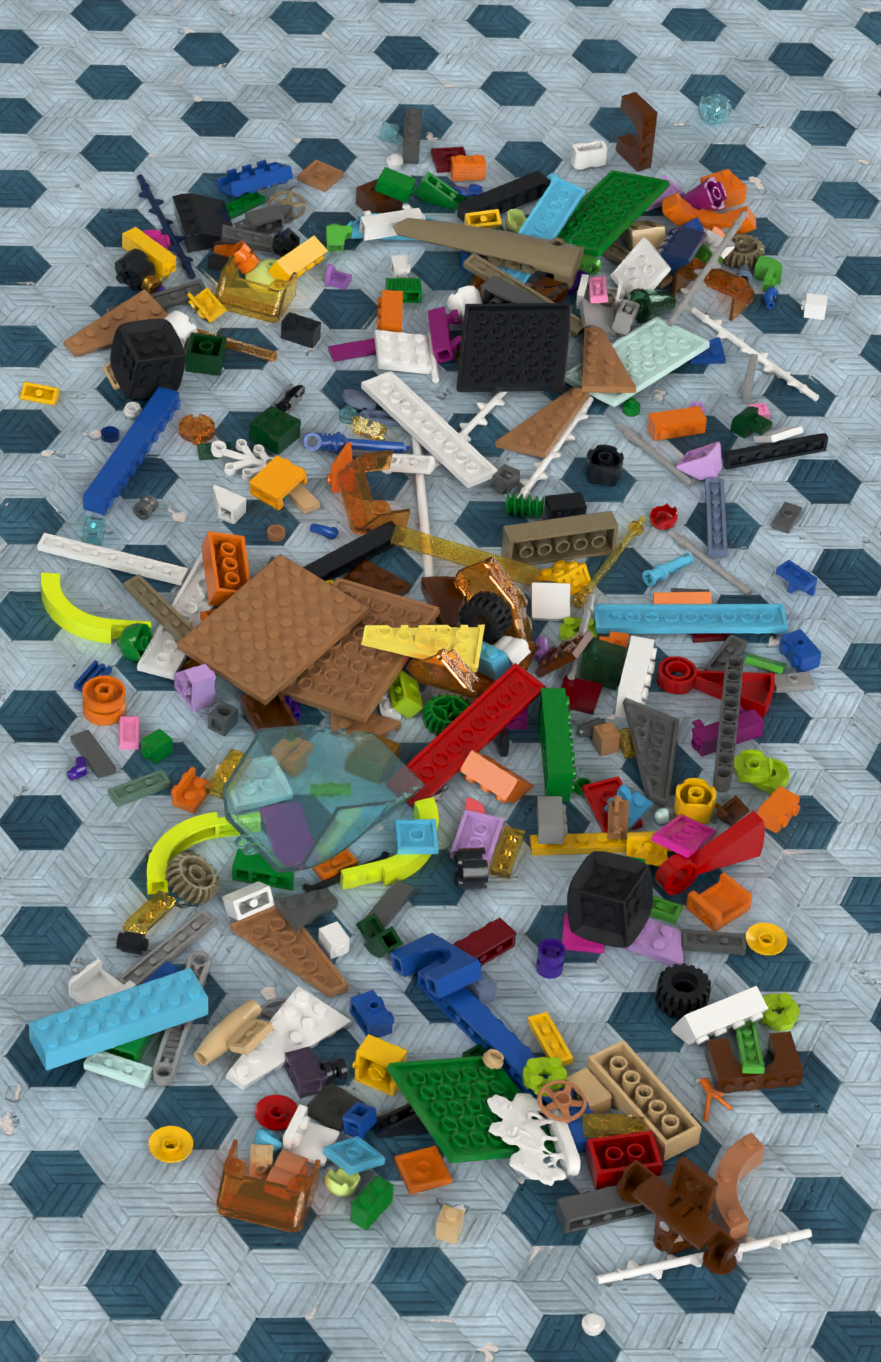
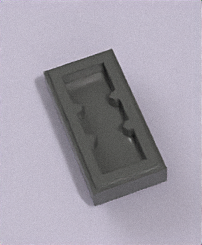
M784 502L772 523V528L789 534L802 512V507Z

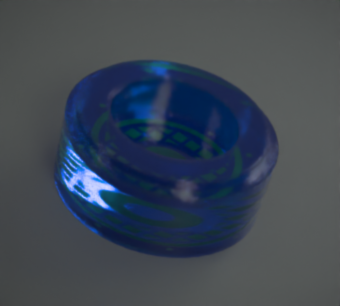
M113 426L104 427L101 430V439L107 443H114L119 440V430Z

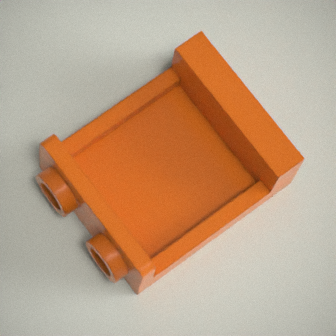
M723 872L720 874L719 882L701 894L694 890L690 892L687 896L686 909L712 931L716 932L750 910L752 895L732 877Z

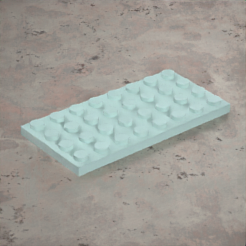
M656 316L612 343V346L635 384L636 393L708 349L710 341L676 325L669 327L666 324V320ZM583 362L566 372L565 383L582 389ZM589 392V395L610 406L616 407L636 393Z

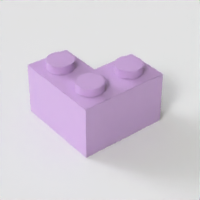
M206 664L194 666L175 673L174 688L190 709L195 712L214 705L216 675Z

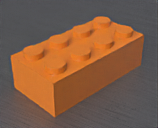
M208 531L201 545L209 605L220 606L251 580L245 537Z

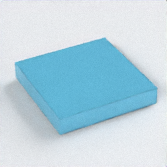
M436 819L394 821L397 855L439 853Z
M359 1136L324 1146L322 1152L323 1155L348 1175L384 1165L386 1159Z

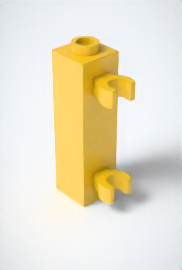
M137 227L122 233V248L126 251L135 248L143 251L148 256L146 258L148 262H152L155 267L156 279L162 282V277L168 279L170 273L176 271V256Z

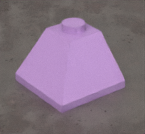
M720 442L688 451L676 465L677 469L699 480L716 478L722 469Z

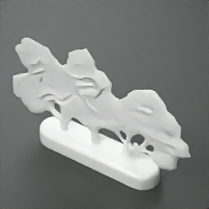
M517 1093L512 1102L499 1095H494L492 1098L487 1099L491 1111L503 1119L501 1122H493L488 1131L495 1136L502 1137V1140L507 1144L517 1145L520 1149L510 1158L509 1165L512 1168L522 1172L531 1180H540L543 1184L550 1186L556 1180H564L566 1175H578L580 1157L566 1122L555 1121L547 1116L544 1119L540 1116L537 1099L528 1093ZM559 1108L548 1111L555 1116L563 1117ZM532 1116L537 1117L539 1120L532 1119ZM547 1124L551 1136L546 1135L540 1126ZM552 1140L557 1153L548 1151L544 1146V1141ZM550 1156L552 1157V1158H550L551 1162H549V1163H544V1162H543V1159H544L545 1157H550ZM558 1159L560 1160L562 1169L556 1166Z

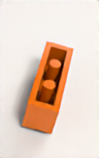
M382 290V297H378L379 308L377 318L381 319H377V329L381 331L402 332L403 291Z
M700 406L648 414L647 429L654 441L704 434L707 419Z

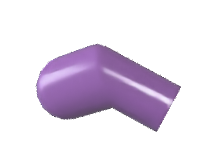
M543 636L535 641V644H538L536 647L539 650L533 654V658L537 662L548 655L546 652L550 649L549 640Z

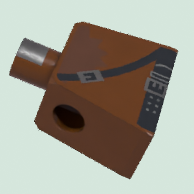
M541 276L536 282L527 280L525 285L554 303H562L567 298L568 283L556 281L545 276Z

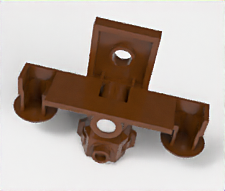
M685 1156L681 1157L677 1162L671 1187L638 1160H635L624 1169L622 1179L617 1185L618 1195L629 1204H642L657 1216L655 1219L653 1241L659 1251L675 1254L680 1253L684 1249L690 1250L692 1246L697 1250L705 1246L707 1249L703 1254V1263L710 1272L725 1275L732 1272L736 1267L737 1260L735 1254L740 1243L708 1218L718 1188V1182Z

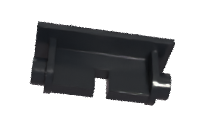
M291 383L273 404L276 408L289 413L302 399L305 387L303 385L294 386Z

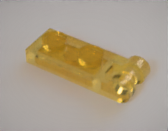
M159 890L125 921L123 930L146 935L160 919L176 906V899Z

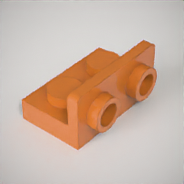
M191 766L188 772H184L178 785H174L172 788V805L194 814L212 791L213 782L196 776V768Z

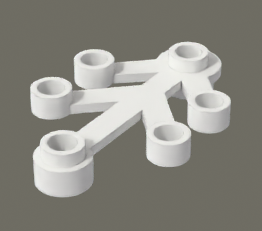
M238 439L235 448L238 451H242L243 454L226 449V444L223 441H214L211 446L213 456L222 457L224 455L239 460L238 462L225 464L224 472L228 475H233L235 470L251 465L258 466L242 470L241 477L247 481L251 480L253 475L258 474L273 459V457H268L262 445H255L252 453L244 439Z

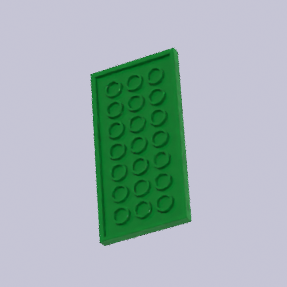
M611 170L580 201L557 238L563 239L565 243L584 247V254L600 257L670 186L669 180Z

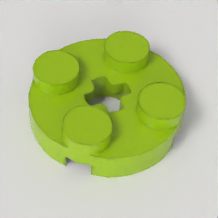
M566 617L559 632L562 642L565 639L571 640L579 632L582 621L581 617ZM590 618L587 631L589 630L594 636L585 649L589 648L593 642L595 644L598 639V633H596L592 618Z
M746 749L741 751L740 755L734 757L733 772L739 782H768L773 770V761L769 756L767 758L760 750Z
M771 758L773 761V776L769 777L768 782L750 783L760 790L767 791L769 794H772L779 786L785 788L790 778L786 764L774 758Z
M774 993L762 996L768 1009L762 1014L763 1018L758 1020L759 1023L763 1026L765 1024L770 1026V1030L773 1031L791 1029L799 1018V1007L792 999V996L789 993ZM775 1010L781 1011V1014H778L777 1012H773V1011H775Z
M557 1057L530 1058L524 1067L522 1080L527 1089L534 1090V1094L538 1095L540 1089L545 1084L556 1080L566 1081L567 1072L561 1064V1060ZM540 1075H548V1079H544ZM553 1084L548 1088L556 1093L562 1087L564 1088L566 1084ZM543 1091L542 1096L548 1097V1095Z

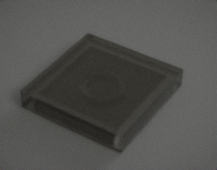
M330 1082L306 1105L308 1107L307 1116L323 1126L341 1133L344 1130L342 1116L356 1102L366 1103Z

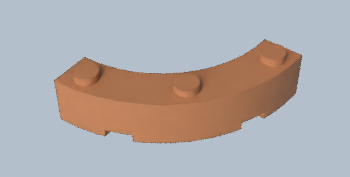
M752 1132L742 1137L728 1149L722 1157L715 1175V1181L719 1184L712 1204V1214H714L716 1224L736 1241L746 1237L749 1219L743 1212L738 1200L737 1186L740 1180L751 1170L762 1164L765 1148Z

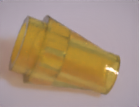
M629 728L618 730L620 733L619 748L624 758H633L635 751Z

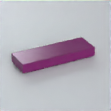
M373 338L328 346V352L333 362L376 355L375 340Z

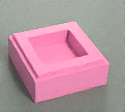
M766 403L748 405V407L754 406L759 408L758 414L766 419H770V412Z

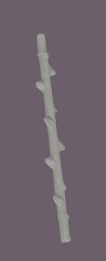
M746 211L741 212L736 221L733 222L732 227L722 229L726 236L719 246L709 247L713 255L703 269L694 270L698 277L692 286L680 289L684 298L677 308L673 310V314L666 324L669 327L674 325L678 317L682 315V311H692L693 308L689 301L697 289L707 287L703 280L710 270L721 268L717 260L726 247L735 246L731 239L737 230L741 228V224L747 217L748 213Z

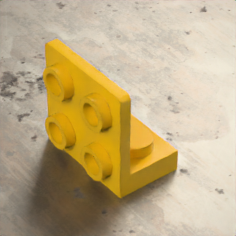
M556 561L554 566L541 570V573L535 576V579L538 581L570 584V596L592 584L586 563L577 561Z

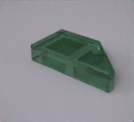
M224 442L226 449H231V442ZM212 443L197 444L199 461L220 458L213 456L211 453Z

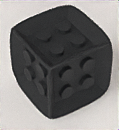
M156 318L127 322L118 326L113 338L110 362L113 374L125 396L129 399L140 400L151 398L159 386L177 391L183 378L186 356L182 342L172 324L167 319Z
M604 851L590 853L573 876L567 893L568 919L572 933L583 939L607 946L629 947L639 936L651 914L653 906L652 874L649 866L637 859Z

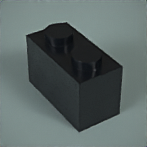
M291 312L281 321V339L312 349L320 340L321 322Z
M581 492L545 496L544 512L547 520L586 514L587 505Z

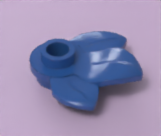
M469 184V188L453 186V189L460 191L459 195L469 197L484 193L482 190L483 186L477 184Z

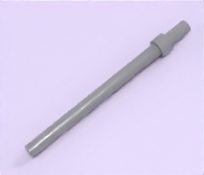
M621 422L616 425V428L624 434L625 438L636 443L689 487L694 485V481L678 470L675 465L637 436V432L632 428L626 427Z
M673 529L669 530L668 535L677 541V545L683 549L686 548L746 596L751 595L752 590L691 544L687 537L681 536Z
M592 593L588 594L587 601L583 605V617L579 629L581 634L587 631L590 617L594 613L595 595ZM581 654L570 664L567 676L570 680L575 679Z

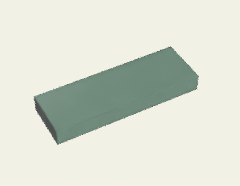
M161 769L108 789V796L117 807L170 788L171 781Z

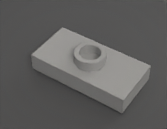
M810 672L775 674L774 689L776 693L814 690V682Z

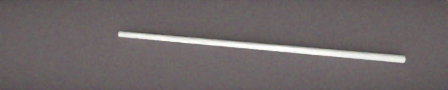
M411 435L413 455H422L421 444ZM415 473L424 577H433L424 474ZM432 662L434 676H442V664Z

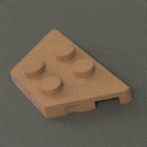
M330 712L332 736L354 743L364 730L386 738L390 731L394 729L398 731L401 728L400 721L372 713L366 723Z

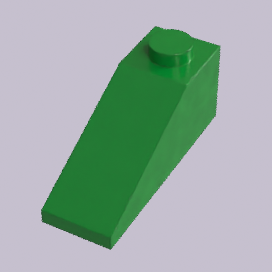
M429 171L420 180L413 192L427 203L458 210L459 202L467 200V198L459 195L456 190Z
M237 849L232 865V880L251 884L259 881L270 887L293 891V872L257 851Z

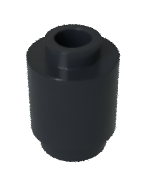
M119 932L116 948L120 949L121 952L142 955L144 951L147 952L149 939H146V935L141 933Z

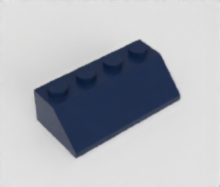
M682 226L678 229L675 227L667 233L668 236L658 246L657 252L671 268L668 274L692 261L707 237L705 232Z

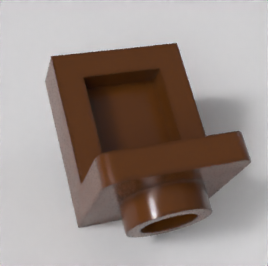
M736 795L722 807L719 803L715 804L718 811L715 813L723 823L726 821L730 826L750 812L748 807Z

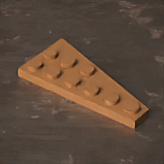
M144 289L66 339L64 346L75 357L95 352L96 349L111 348L118 326L132 321L164 319L168 313Z
M572 387L495 441L496 448L546 458L589 398V392H582V389Z
M275 906L230 924L232 932L327 997L332 998L348 991V983L303 926L301 931L296 933Z

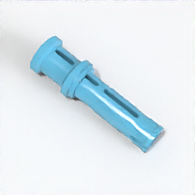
M685 553L666 564H658L654 569L644 571L642 574L643 581L649 587L654 586L659 580L664 581L669 574L692 564V555Z

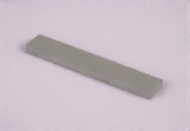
M201 909L117 978V980L122 984H126L130 980L136 986L141 985L166 961L172 963L218 924V919Z

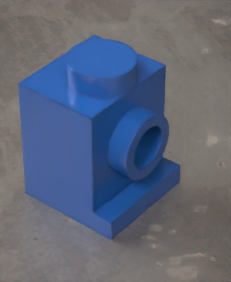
M356 1102L342 1116L344 1134L352 1137L359 1136L363 1140L365 1139V1134L377 1122L376 1108L360 1102Z

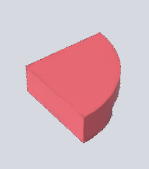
M467 797L465 810L485 814V809L480 802Z

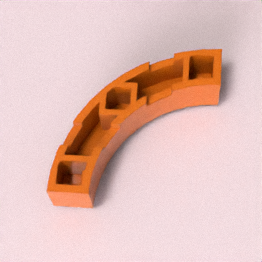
M677 192L662 200V212L679 227L698 217L704 228L712 231L713 227L716 226L722 230L723 228L732 227L733 222L736 221L741 212L746 211L748 215L735 235H738V233L745 234L756 229V216L747 205L719 214L716 211L698 210L691 207V204L685 201Z

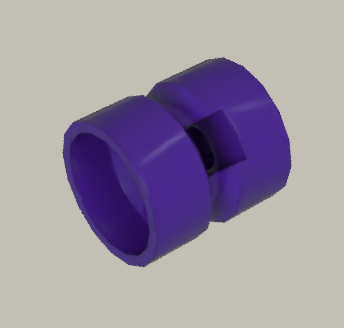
M551 938L545 939L539 944L536 970L540 976L553 979L562 974L566 949L561 941Z

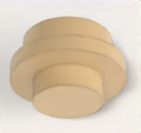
M489 1049L482 1057L485 1065L490 1069H500L504 1064L503 1054L495 1049Z

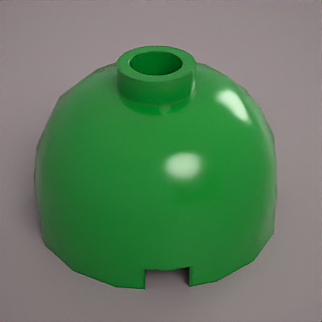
M136 623L123 629L117 640V645L127 660L133 662L140 661L150 643V638H153L151 628L148 624Z

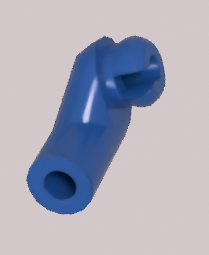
M774 287L768 288L762 296L768 309H772L775 306L772 298H776L775 294L778 295V290Z
M315 523L310 526V532L320 534L330 540L335 539L339 534L336 527L330 528Z

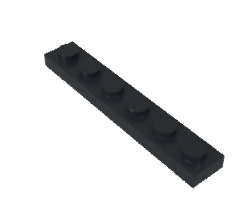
M826 433L725 451L723 466L727 470L824 452L827 448L828 436Z

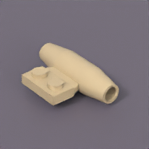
M248 1000L231 1011L201 1042L194 1052L196 1061L206 1066L229 1049L231 1052L245 1055L252 1052L274 1029L270 1021L257 1019L261 1013L260 1005L254 1000Z

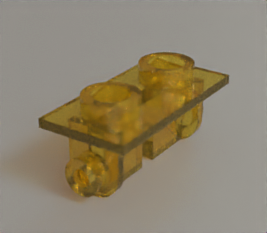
M357 415L352 418L353 426L348 425L355 434L362 436L365 433L369 435V439L386 440L382 437L383 434L387 433L388 429L384 424L372 421L371 426L368 427L370 420Z

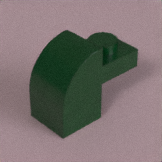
M749 406L732 419L730 431L744 439L753 432L762 436L772 428V421L759 415V408Z
M376 913L356 924L366 940L365 948L377 958H381L403 945L393 926L385 930Z

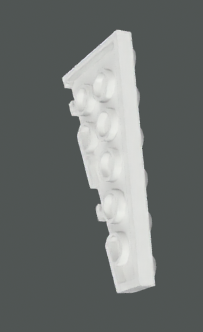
M298 986L270 1020L274 1029L252 1052L247 1055L242 1054L226 1074V1079L242 1090H245L263 1079L269 1072L281 1068L284 1063L289 1060L292 1061L314 1048L325 1038H330L340 1029L350 1026L352 1021Z

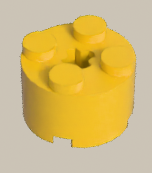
M700 778L684 780V783L681 785L679 783L676 788L674 813L676 816L683 814L702 824L709 823L714 813L716 790L713 786L710 787L707 781Z

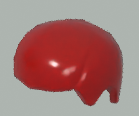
M666 503L663 506L653 508L649 514L652 526L659 530H668L674 527L678 520L676 506L672 508Z

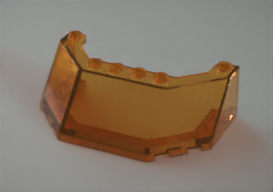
M493 556L458 570L454 584L464 596L465 604L481 591H490L491 594L494 592L498 597L501 596L505 603H508V609L512 611L511 616H513V620L511 621V627L504 635L522 638L528 643V648L531 652L518 664L527 671L533 660V654L537 652L536 643H532L531 632H533L531 617H527L526 606H528L526 596ZM443 648L436 655L423 660L412 659L406 667L418 683L476 699L496 681L478 671L472 672L454 649L447 652Z

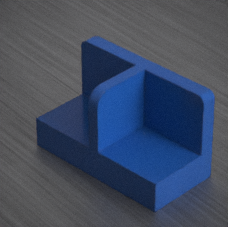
M790 560L776 568V574L789 582L788 593L791 594L800 589L810 596L815 594L818 578Z

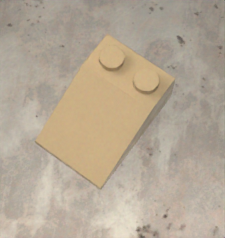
M650 220L635 221L621 234V237L630 250H633L643 237L648 239L653 247L658 250V246L664 242L665 226Z

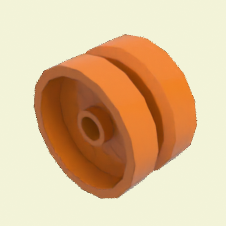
M97 676L84 684L82 688L83 715L86 720L92 724L110 726L118 723L120 716H125L126 687L122 681L111 676Z

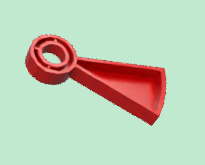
M679 656L667 657L659 664L656 681L661 689L671 694H685L694 688L721 700L724 671H700L696 669L693 662ZM671 672H680L684 676H674ZM743 672L740 706H742L743 710L749 711L754 709L760 717H765L772 701L775 674Z
M752 811L690 857L686 858L678 853L670 856L657 870L655 881L668 895H676L686 890L694 882L698 874L759 857L765 838L763 819L755 811Z

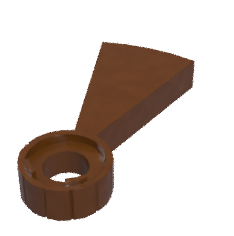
M449 576L422 577L421 591L427 604L439 607L440 614L435 619L437 625L460 627V625H457L460 618L459 612L469 596L471 579Z

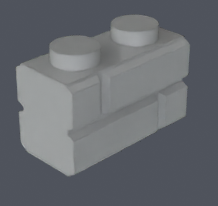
M628 299L623 300L612 325V329L617 334L627 335L640 305Z

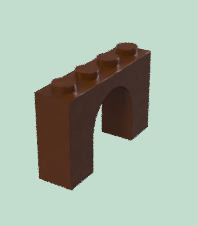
M637 92L623 95L620 110L634 124L637 138L632 133L617 137L616 152L638 172L651 168L658 112Z
M791 1031L769 1034L767 1049L772 1063L764 1068V1074L742 1073L741 1065L733 1056L728 1038L707 1040L705 1057L715 1090L723 1093L801 1085L803 1068Z

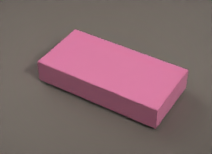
M119 717V750H139L140 717Z

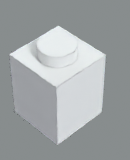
M807 293L806 300H802L801 310H804V317L824 320L827 296Z
M338 922L319 928L318 943L329 959L349 953L350 938Z

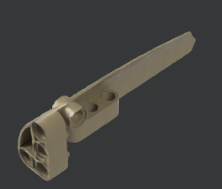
M406 218L393 225L398 236L488 256V261L498 267L529 274L536 273V270L554 274V280L568 283V289H571L574 284L584 254V247L565 243L561 238H553L551 240L483 227Z

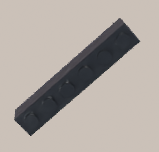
M535 171L459 202L457 217L464 222L465 213L499 209L500 214L505 213L510 209L541 198L549 187L551 180L541 172Z

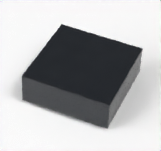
M504 728L500 733V757H507L509 752V730L507 728Z

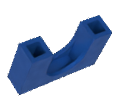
M434 933L425 935L390 952L393 970L403 977L420 971L439 960L442 965L424 973L427 991L439 999L482 979L481 964L477 958L467 954Z

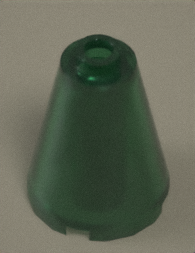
M637 288L633 289L629 294L631 295L630 301L640 305L635 319L637 323H645L656 316L672 310L676 305V298L671 292Z

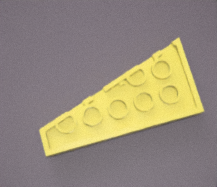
M365 625L361 645L477 672L485 625H478V627H468V625H461L460 627L418 625V628H409L408 625H401L400 628H391L388 625Z

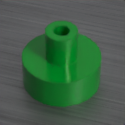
M631 397L623 402L622 412L630 417L637 416L640 413L641 405L635 398Z

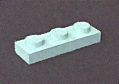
M104 1051L88 1056L84 1062L85 1070L143 1089L153 1074V1067Z

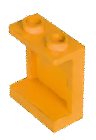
M277 455L249 481L250 495L279 511L284 506L283 498L299 483L303 485L307 483L306 471L302 467L294 465L288 459Z

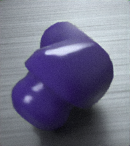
M284 696L296 720L302 717L300 704L293 701L291 696Z
M82 756L75 759L76 766L67 771V777L71 781L80 779L87 774L86 760Z

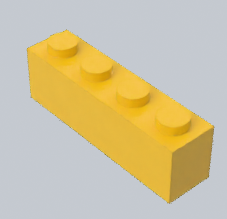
M313 236L276 261L268 272L281 287L286 283L290 285L297 277L300 278L306 270L310 271L316 264H320L325 259L324 255L328 250Z

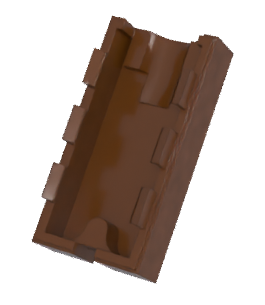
M281 691L267 705L262 704L248 694L240 696V707L265 754L270 753V747L282 736L291 740L297 735L306 740Z

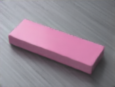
M606 276L589 277L591 304L608 302Z

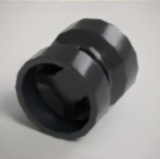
M343 1057L335 1058L332 1062L323 1061L320 1063V1071L325 1083L333 1082L336 1078L341 1080L348 1077L347 1065Z

